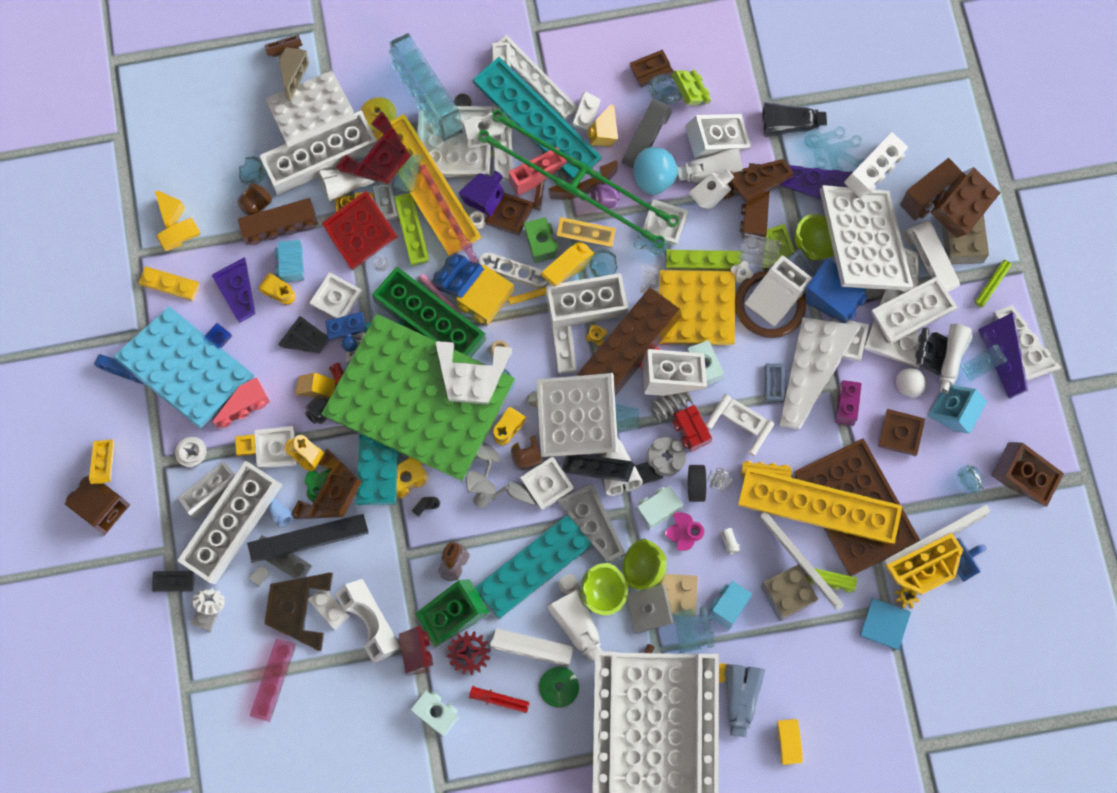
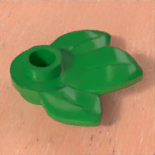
M315 470L307 473L305 477V484L308 487L306 495L310 501H315L318 494L313 493V491L321 490L331 470H325L320 474Z

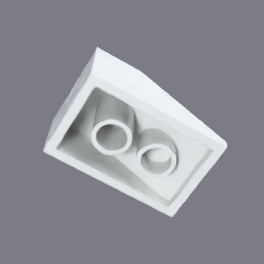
M742 114L696 115L685 125L694 159L708 157L738 147L739 151L751 148Z
M647 349L642 360L644 394L665 396L707 388L704 354Z

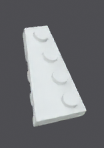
M1013 305L993 313L996 320L1012 312L1015 313L1016 329H1018L1019 346L1022 351L1021 357L1027 381L1062 368L1058 362L1056 363L1052 359L1047 348L1045 349L1041 345L1035 333L1030 331L1027 327L1028 324Z

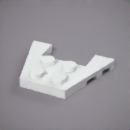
M436 341L448 400L452 402L488 404L498 384V380L506 367V363L512 354V348L495 346L492 366L452 362L454 343Z

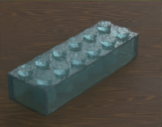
M407 33L390 41V50L388 52L393 60L391 65L395 72H399L401 82L407 84V90L411 97H415L419 110L423 109L426 121L432 123L435 135L437 137L440 136L444 142L463 133L459 109L410 34Z

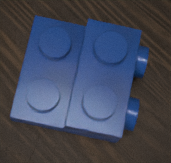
M453 253L450 257L446 258L444 266L435 272L431 282L440 291L462 299L484 271V268L480 264L469 261L463 255Z

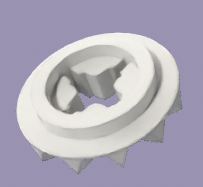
M197 437L184 438L178 443L175 450L178 462L183 466L191 468L200 465L205 460L207 453L204 442ZM193 448H195L194 451L196 452L197 456L191 455L190 457H188L189 454L185 449L192 450Z
M203 588L202 591H196L192 598L194 609L206 615L220 612L225 604L224 596L221 595L220 591L215 592L213 588L211 590Z

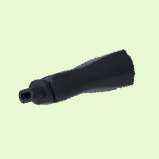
M763 102L764 137L805 132L819 128V126H827L826 112H819L818 109L814 111V109Z

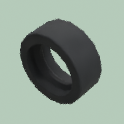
M689 465V502H705L707 489L705 465Z

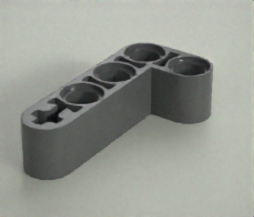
M655 98L652 99L622 159V164L634 168V161L638 154L645 148L652 147L662 125L666 124L671 116L672 108L670 105Z

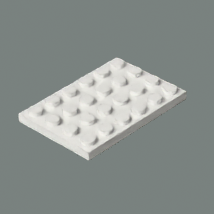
M823 185L820 188V194L841 286L911 290L913 288L912 279L890 191L873 190L869 195L865 193L860 198L848 187Z

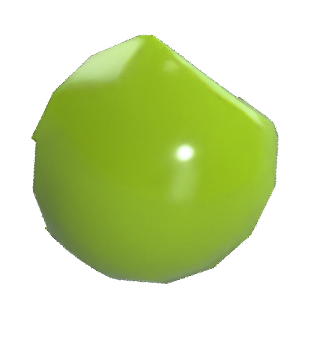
M809 214L803 217L795 229L794 239L797 248L801 249L804 255L811 260H825L834 256L826 217L819 214Z
M645 538L637 540L627 550L623 561V575L631 588L638 590L653 588L663 579L666 573L667 558L661 548L652 541Z
M609 563L597 564L588 569L583 575L580 585L581 600L594 613L603 616L612 615L619 611L626 602L628 582H626L622 572L616 566Z

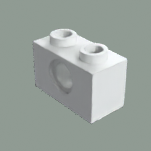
M492 113L482 117H469L467 120H463L468 148L488 145V143H481L478 140L480 128H487L486 131H488L489 136L499 142L504 141L503 125L501 122L493 121ZM496 114L495 117L500 118V115ZM482 134V135H480V137H481V138H486L487 135H486V134Z

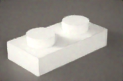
M586 91L582 93L571 126L587 133L588 128L592 125L601 99Z
M318 590L308 599L334 630L350 617L327 590Z

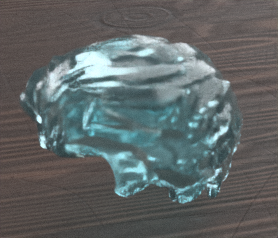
M660 74L650 81L649 92L652 98L667 105L681 100L682 95L671 75L664 76Z

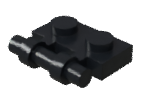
M922 328L921 334L918 337L919 348L915 353V358H917L916 365L923 366L924 361H926L925 369L936 375H942L941 370L946 356L948 338L938 332L931 333V336H929L930 329Z

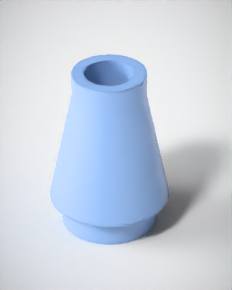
M274 498L268 509L275 524L284 527L293 519L291 511Z

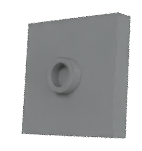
M665 584L628 594L627 600L636 634L674 624Z

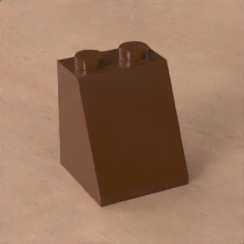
M88 475L80 481V486L67 496L64 504L103 535H106L129 508L130 504L104 483L90 484Z

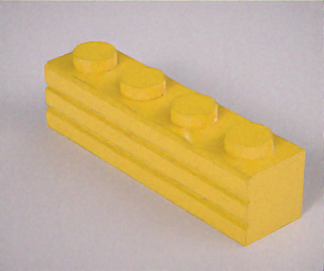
M752 461L742 463L741 477H745L746 469L750 467L791 478L792 467H789V465L777 466L774 463L766 465L763 462L752 463Z

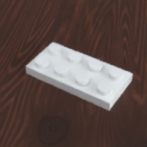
M937 276L873 309L871 314L891 345L956 311L958 307Z

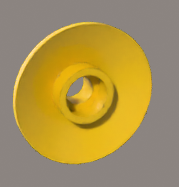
M381 97L368 100L360 110L372 131L377 130L371 123L379 115V113L374 111L381 110L390 122L396 119L397 116L394 104L388 99Z

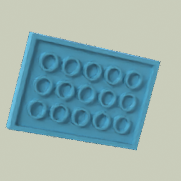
M170 307L165 309L114 355V359L199 429L225 406L240 385L254 378L253 373Z

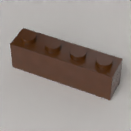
M749 163L748 167L755 168L761 166V164ZM770 190L748 204L741 205V215H744V221H740L739 232H743L742 239L765 241Z
M310 198L238 218L246 246L257 245L264 240H275L281 235H292L298 230H308L319 225Z

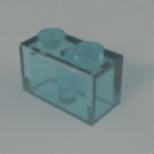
M996 344L960 365L968 380L972 382L1006 362L1007 359Z

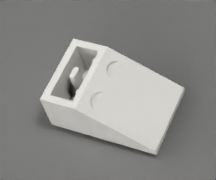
M782 255L747 299L745 305L775 327L806 291V287L812 280V277Z

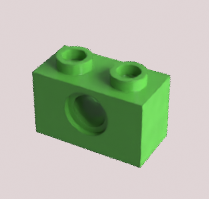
M546 217L525 222L524 230L534 263L556 258L558 245L556 240H552L553 228L551 223H547ZM541 237L546 239L545 242H539L537 240Z

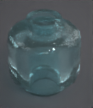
M967 464L956 472L955 481L964 493L969 494L973 492V494H977L983 490L984 487L982 485L985 483V477L976 466Z

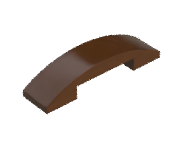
M617 160L601 166L599 170L601 176L611 180L618 171ZM592 177L579 183L576 188L588 195L597 185H605V183ZM558 185L549 188L550 199L567 200L578 198Z

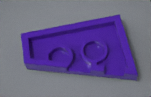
M245 257L212 274L214 281L239 323L256 314Z

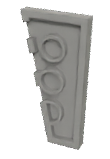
M593 484L557 500L608 563L626 555Z

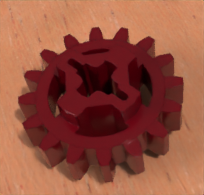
M465 631V636L463 637L457 634L458 640H451L454 644L453 647L448 646V650L452 653L448 654L447 657L453 659L450 665H456V672L462 669L463 675L469 671L471 676H473L474 670L481 673L480 667L486 668L485 660L491 659L487 655V653L491 652V649L485 648L489 644L488 641L482 642L483 635L477 638L474 631L471 636H469L467 631ZM471 640L477 642L481 647L472 645ZM464 642L463 647L457 650V647ZM467 649H471L474 652L471 654V658L464 655L467 653ZM482 656L481 660L475 665V660ZM457 659H463L466 662L467 666L461 665L457 661Z

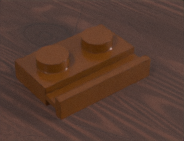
M663 49L630 62V68L639 82L640 88L671 76L674 72Z

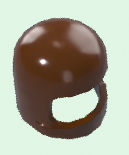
M251 183L237 199L239 208L248 216L262 212L272 203L270 194L263 187L255 183Z
M536 435L530 437L531 446L521 449L518 442L511 447V458L517 468L528 469L543 463L537 446Z

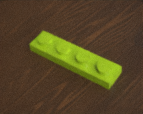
M410 193L394 196L411 267L429 263L413 197Z
M666 249V270L731 271L732 266L742 262V251Z

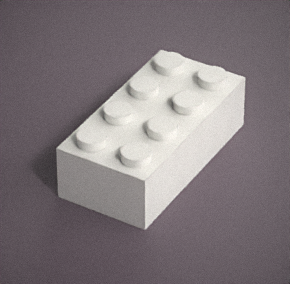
M621 273L560 283L555 287L553 285L546 286L545 294L552 329L625 317L628 314L629 308Z

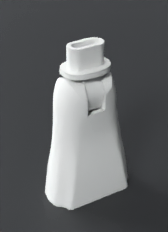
M738 147L685 163V166L677 167L679 181L687 180V182L692 181L694 183L702 182L712 173L721 175L726 169L733 173L743 169Z
M319 170L321 185L328 202L375 182L343 173L339 170Z
M950 324L947 351L941 370L942 377L939 380L941 384L940 392L948 394L949 388L955 384L961 360L973 338L971 335L972 329L964 325Z
M619 439L618 452L599 453V457L631 461L624 445ZM635 466L629 482L603 479L606 494L610 496L623 493V484L626 491L638 489L643 483Z
M580 589L553 602L547 609L568 635L574 646L592 662L595 660V651H602L600 648L601 643H599V635L589 609L583 604Z

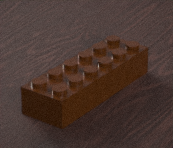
M649 287L578 372L577 376L613 373L616 396L641 366L647 349H655L682 317L680 308Z

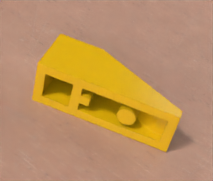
M580 241L567 249L540 275L555 287L584 270L594 252Z

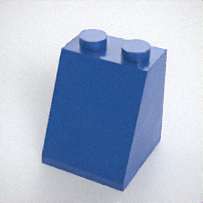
M826 258L806 287V302L808 305L845 324L848 320L852 321L855 318L859 305L863 306L867 299L866 288L841 286L837 264L829 258Z

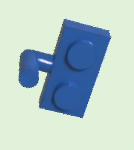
M961 537L956 540L963 551L960 556L957 573L962 581L965 582L982 572L973 557L985 552L987 547L981 544L968 550Z

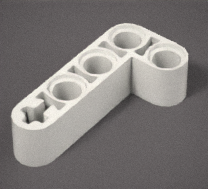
M924 221L903 231L906 243L909 246L915 245L931 279L938 276L947 292L960 286L959 279L932 224L929 221Z

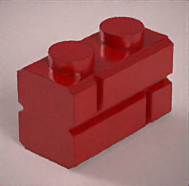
M696 405L687 407L674 414L672 424L675 430L680 431L683 436L681 442L685 449L689 448L690 452H693L712 442L713 438Z

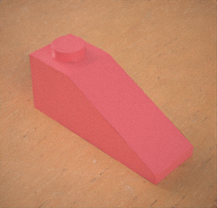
M548 151L530 160V162L551 175L567 163L564 158L552 151ZM522 164L509 171V183L517 196L535 188L547 179L546 176L526 164Z

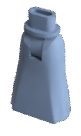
M726 664L727 715L730 722L729 726H731L730 735L746 737L747 728H750L755 715L757 700L766 669Z

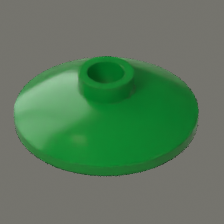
M553 667L542 675L539 682V692L542 699L548 705L556 708L566 707L576 699L579 692V682L571 670L565 667ZM556 683H562L563 688L557 690L555 688Z

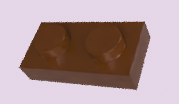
M299 34L264 46L268 56L276 57L281 55L286 47L299 49V46H302Z

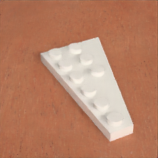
M904 248L913 288L918 286L919 253ZM885 289L879 306L908 291ZM874 319L864 350L917 369L920 367L916 365L917 358H915V353L919 348V330L890 345Z
M803 317L780 427L800 430L814 403L820 397L824 386L827 385L842 360V356L851 345L854 336L860 330L859 325Z

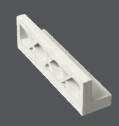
M497 628L490 644L491 649L566 667H570L574 650L573 646Z

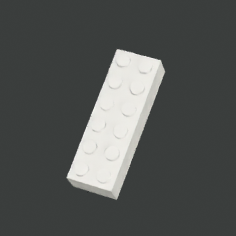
M362 111L355 113L356 119L290 147L284 144L259 155L277 195L320 177L319 170H336V166L345 155H348L354 161L365 157L377 141Z
M245 461L177 561L207 582L216 584L282 487V484Z

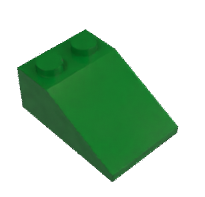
M464 579L456 581L416 612L415 615L424 630L427 631L434 647H438L476 624L490 612L471 580Z

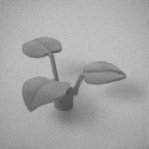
M482 443L476 457L487 461L488 465L483 476L478 472L469 471L466 476L467 492L476 493L472 499L473 503L480 508H486L491 499L495 500L498 495L507 491L508 495L512 498L536 506V502L530 492L520 483L509 482L507 486L496 492V487L487 477L492 462H499L500 457L494 448Z

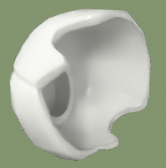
M907 368L901 370L896 376V387L900 394L914 399L921 396L925 391L926 380L919 370Z

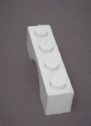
M363 579L345 584L335 593L343 610L356 614L365 623L368 629V640L364 647L373 663L391 657L401 648Z

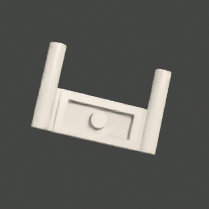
M724 394L705 424L707 429L711 430L722 414V417L755 437L758 436L748 451L752 456L756 455L774 426L772 421L767 420L727 394Z

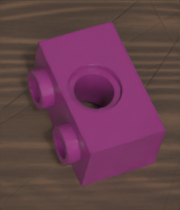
M842 380L838 391L835 423L855 425L858 420L862 383Z

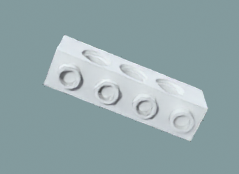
M892 132L844 183L860 198L865 193L869 195L876 188L874 183L879 184L886 177L884 173L889 174L896 166L894 162L899 163L906 156L903 152L908 146Z

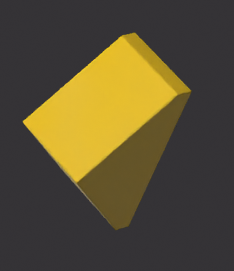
M155 191L166 228H169L178 222L185 207L182 201L161 191Z
M315 372L298 376L295 395L331 398L336 388V381Z

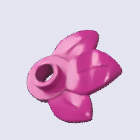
M683 512L674 513L676 524L665 531L667 538L678 542V551L691 549L694 542L701 540L704 536V527L700 523L694 522L689 514ZM696 529L698 534L692 535L691 530Z

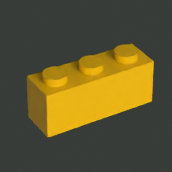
M560 217L557 236L612 247L616 228Z

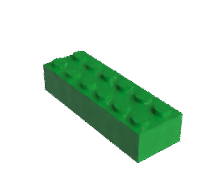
M397 266L372 294L377 305L400 322H403L409 329L434 341L454 343V350L471 358L486 341V335L482 330Z

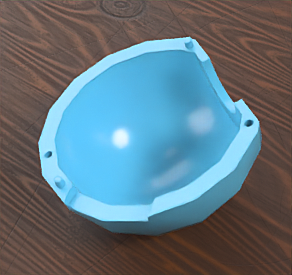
M650 147L645 148L638 154L634 161L633 173L634 179L641 190L647 194L657 195L667 190L674 183L678 175V169L671 153L663 148Z

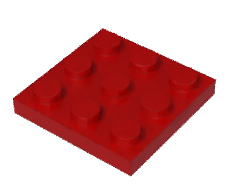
M368 191L363 192L322 222L332 241L353 270L398 238Z

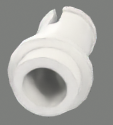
M732 528L720 532L726 546L725 551L729 555L740 551V544H737Z

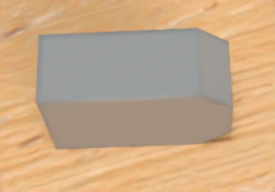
M263 566L258 567L249 579L260 587L269 576V571Z

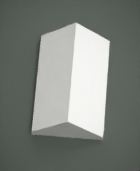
M223 461L181 494L178 500L189 515L197 521L215 506L235 474Z

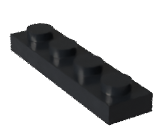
M584 454L568 455L562 466V471L568 474L629 482L635 464L628 460Z

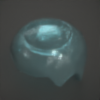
M246 157L245 164L239 166V179L243 184L249 186L251 183L259 184L264 180L266 169L258 157Z
M601 249L595 252L589 262V269L594 277L615 274L618 268L616 255L609 250Z

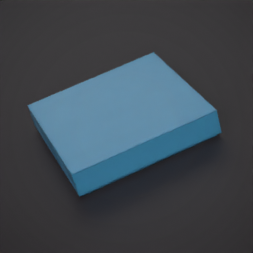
M872 598L860 637L899 650L911 612Z

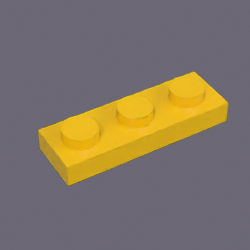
M145 266L139 280L140 286L191 301L194 300L200 285L198 281Z
M113 439L93 441L89 473L90 484L111 482L115 446Z

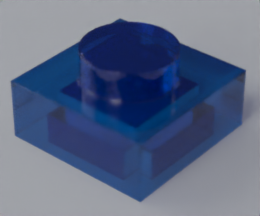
M216 323L204 337L219 349L229 341L232 334Z

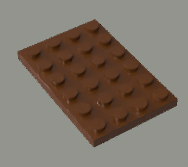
M864 438L794 471V475L798 480L900 505ZM903 508L894 545L824 528L849 576L860 573L921 541Z

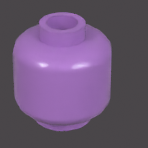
M607 184L597 185L591 192V199L608 209H612L616 206L617 201L620 200V193Z

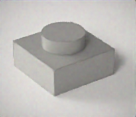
M196 611L191 624L211 632L219 613L206 615Z

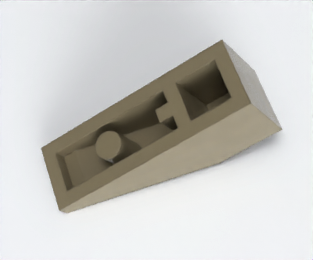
M286 47L283 54L279 57V64L281 66L287 101H291L309 66V60L306 50Z

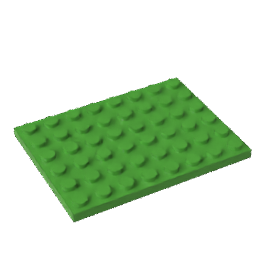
M376 314L323 410L322 416L463 482L515 382V378L502 372L488 404L449 401L436 341ZM456 350L453 351L452 362L486 365Z

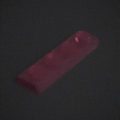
M276 638L250 717L270 723L296 648L295 643Z

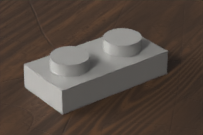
M391 182L388 185L372 186L376 204L387 221L399 219Z

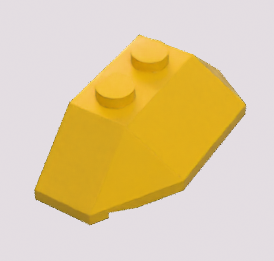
M950 533L887 564L886 568L897 584L923 595L955 578L963 549L953 533Z

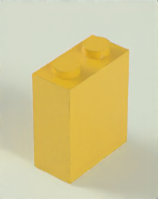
M483 264L484 271L462 299L457 297L456 301L460 311L465 314L468 312L479 324L484 323L488 326L513 294L514 284Z

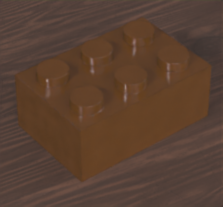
M948 157L906 191L900 206L914 221L920 217L923 219L962 174L961 169Z
M972 167L962 172L930 213L956 238H959L971 231L1000 195V192L975 167Z

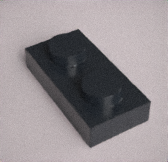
M153 571L152 592H193V571Z

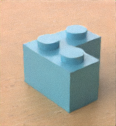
M734 581L730 585H724L719 593L722 597H716L709 609L712 612L710 618L728 630L731 629L752 596L751 592Z

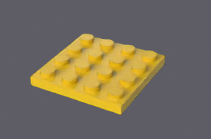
M659 270V294L680 308L682 315L659 344L697 345L709 340L711 345H735L734 273L731 271Z

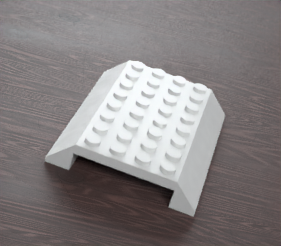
M595 651L593 793H718L719 654Z

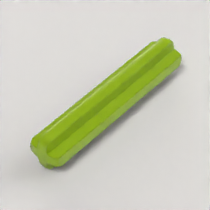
M1005 259L1001 262L975 300L977 306L981 308L985 306L1012 266L1011 262Z

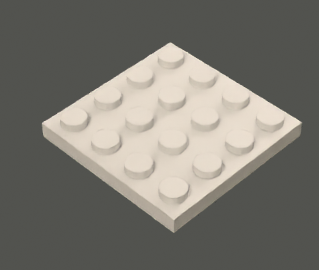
M333 71L299 84L291 101H287L285 91L265 99L288 147L357 118Z
M419 106L418 136L444 177H476L480 173L490 177L491 145L468 148L463 120H467L469 117L477 118L493 113L492 106Z
M613 373L537 379L541 457L618 452Z

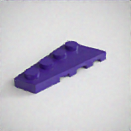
M788 165L794 172V176L781 183L780 186L822 200L820 188L823 185L848 187L844 182L853 172Z
M1013 312L978 329L1010 399L1029 391L1025 368L1022 363V351L1019 346L1015 313Z

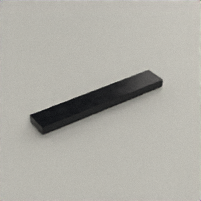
M364 514L247 542L251 562L255 563L366 535L369 532Z

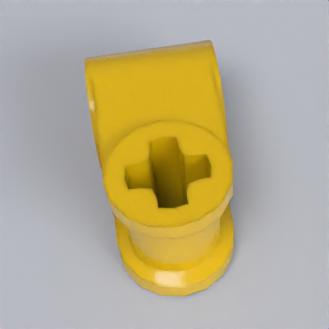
M267 273L258 287L260 292L285 305L292 304L296 299V294L292 287L271 273Z
M512 407L507 408L493 429L495 442L499 445H507L517 431L521 429L527 417Z
M303 435L288 440L284 445L285 452L308 471H314L324 455L319 447L315 446Z

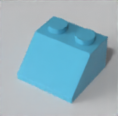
M953 385V387L949 388L948 394L940 393L928 416L954 431L970 434L987 401L977 389Z

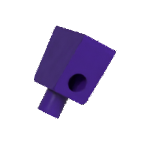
M494 171L490 177L481 173L478 174L459 192L463 203L491 217L504 195L500 184L503 176L498 171Z

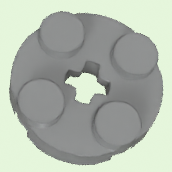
M668 437L656 439L647 451L649 466H652L658 475L665 477L675 475L686 463V452L682 442ZM665 453L671 457L668 461H666L665 457H662Z

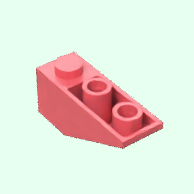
M256 377L237 388L213 420L218 429L228 427L232 424V421L238 418L243 419L250 412L261 410L270 403L258 378Z

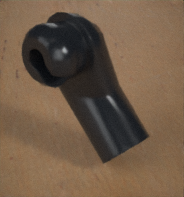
M423 497L412 509V512L419 517L424 510L439 508L440 501L437 497Z

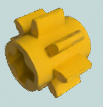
M900 586L901 591L896 590L894 592L898 596V599L894 602H899L902 609L905 606H909L912 609L914 607L912 602L918 603L920 601L916 598L918 593ZM905 593H908V594H909L908 597H909L910 599H909L908 601L905 600V598H906V596L904 595Z

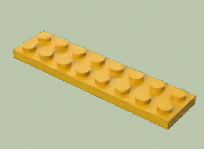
M405 114L392 120L390 123L411 155L397 173L450 257L453 253L460 252L482 237ZM378 130L373 132L377 141L383 136Z
M750 467L746 469L738 502L740 507L767 512L768 514L890 545L895 544L902 511L901 505Z

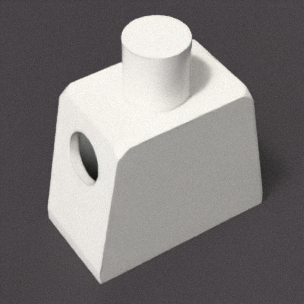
M727 169L721 175L712 173L694 187L689 194L700 207L712 209L731 190L728 183L734 176Z

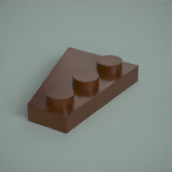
M784 159L761 164V166L755 168H743L742 171L734 173L730 171L734 176L730 183L745 203L748 204L793 177L794 172Z

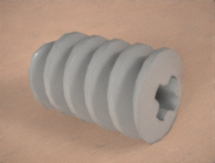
M689 392L665 395L664 397L659 395L657 396V401L655 399L650 400V408L655 419L660 423V416L668 419L667 412L673 416L674 409L681 411L680 405L687 408V402L689 401L693 405V400Z

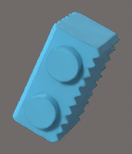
M301 240L277 242L278 248H275V258L278 259L279 265L275 266L276 276L280 277L284 282L304 281L303 245Z

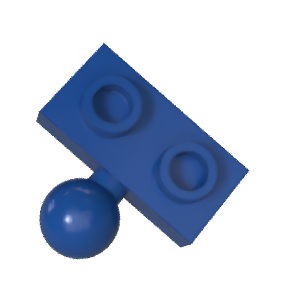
M362 312L325 321L328 339L331 341L344 337L342 348L347 352H352L357 348V341L352 335L367 332L364 313Z

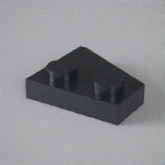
M299 316L278 346L320 354L330 340L326 334Z

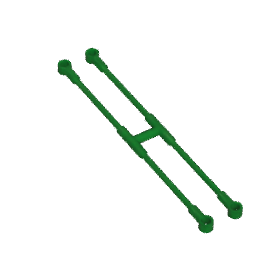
M501 110L493 111L492 119L494 122H501L511 129L514 128L569 161V164L578 168L579 171L569 184L503 146L501 142L489 136L486 130H481L478 133V140L481 143H488L496 149H501L551 179L564 190L601 209L642 234L641 236L653 242L654 247L658 249L664 247L665 238L663 236H656L646 229H641L591 199L576 187L584 175L588 174L651 210L656 216L666 221L667 225L671 228L678 225V216L669 215L661 209H656L601 176V173L574 157L566 155L516 125L514 121L504 116ZM499 114L501 117L496 118L495 115ZM486 134L487 137L481 138L480 135ZM674 219L676 223H671L670 220ZM661 240L663 243L657 244L656 241Z

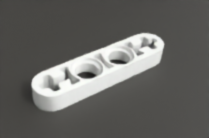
M487 252L480 257L479 262L481 266L485 265V261L488 258L491 259L492 263L486 266L504 278L537 289L549 285L545 278V281L538 283L543 270ZM503 264H509L511 269L508 272H503L500 267ZM520 270H526L529 275L526 278H521L518 276Z

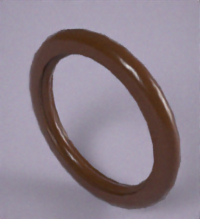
M769 270L757 272L751 278L745 279L738 288L735 296L736 314L740 322L756 335L767 338L783 337L793 332L801 324L806 313L807 302L805 294L803 293L797 300L795 316L788 324L776 329L760 327L752 322L744 307L747 291L752 285L763 280Z

